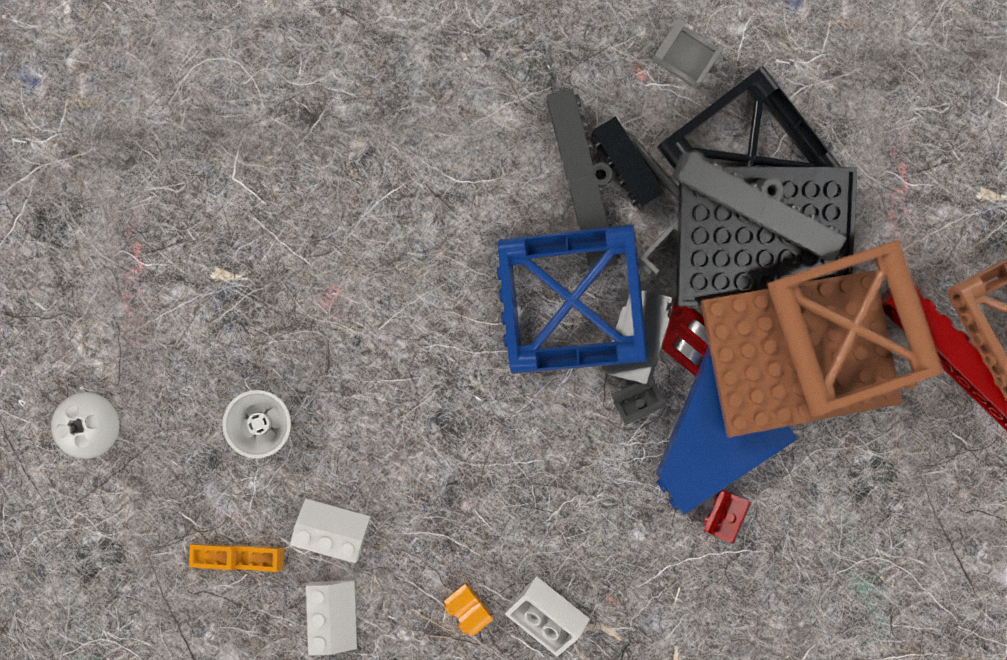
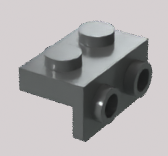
M653 376L649 386L635 382V384L629 387L617 389L612 394L614 405L625 425L666 406L655 385Z

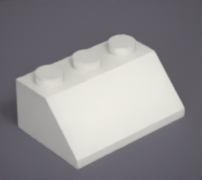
M306 498L296 521L290 545L357 563L371 516Z
M537 576L525 587L505 613L507 617L557 657L580 638L590 620L582 611L574 607Z
M355 580L309 582L306 586L308 655H332L357 649Z

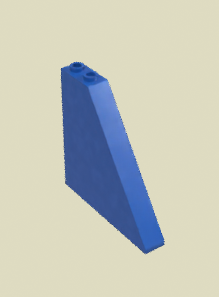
M708 345L656 471V475L659 478L656 482L663 493L667 491L671 496L668 501L674 510H680L683 514H686L798 439L790 426L727 437Z

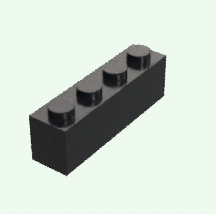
M616 116L592 131L591 142L597 150L601 149L605 155L603 157L605 164L614 169L617 174L615 179L621 188L625 187L628 191L627 198L632 206L636 205L640 209L664 193Z

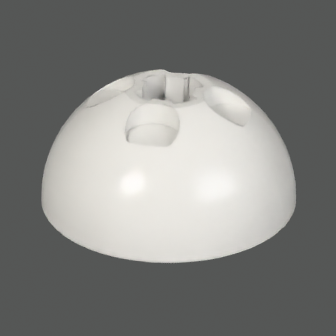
M262 390L247 391L238 395L230 402L223 417V432L228 444L237 453L249 458H264L276 453L287 441L291 430V418L286 405L274 394Z
M91 392L77 393L67 397L58 405L52 416L51 432L57 446L66 454L80 459L95 458L107 452L116 441L119 432V418L113 405L103 396Z

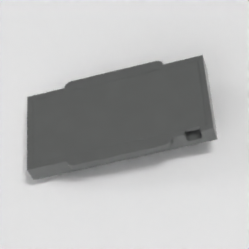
M641 290L648 360L647 362L608 365L605 374L649 386L668 329L675 299ZM630 294L626 307H623L615 329L622 336L634 335Z

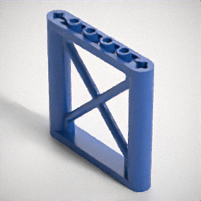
M634 224L498 240L500 267H497L498 280H501L502 289L499 290V299L504 306V312L501 313L502 324L506 326V334L503 336L504 346L508 347L509 366L512 374L647 362V343ZM606 251L573 293L569 292L531 260L533 258ZM626 253L634 335L622 336L579 300L615 254ZM513 265H524L566 300L531 345L521 346ZM572 307L576 308L615 341L539 349Z

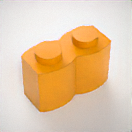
M467 582L444 599L446 604L444 609L451 617L456 616L460 621L458 626L465 635L469 633L473 637L494 620L493 615Z

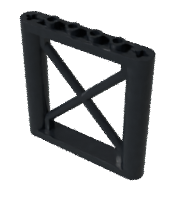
M764 66L756 70L657 146L674 170L682 154L692 153L693 151L709 159L746 163V167H755V165L768 167H841ZM748 91L754 99L747 154L695 148L689 144L685 137ZM763 103L809 163L756 156Z

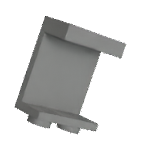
M678 218L638 258L639 271L643 276L649 275L653 277L660 271L647 257L668 234L678 241Z

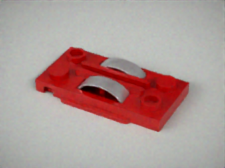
M674 297L675 302L662 349L696 377L709 345L704 317L693 308L677 306L676 297Z

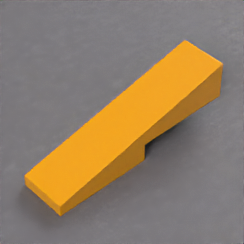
M190 544L189 567L278 572L284 570L285 547Z

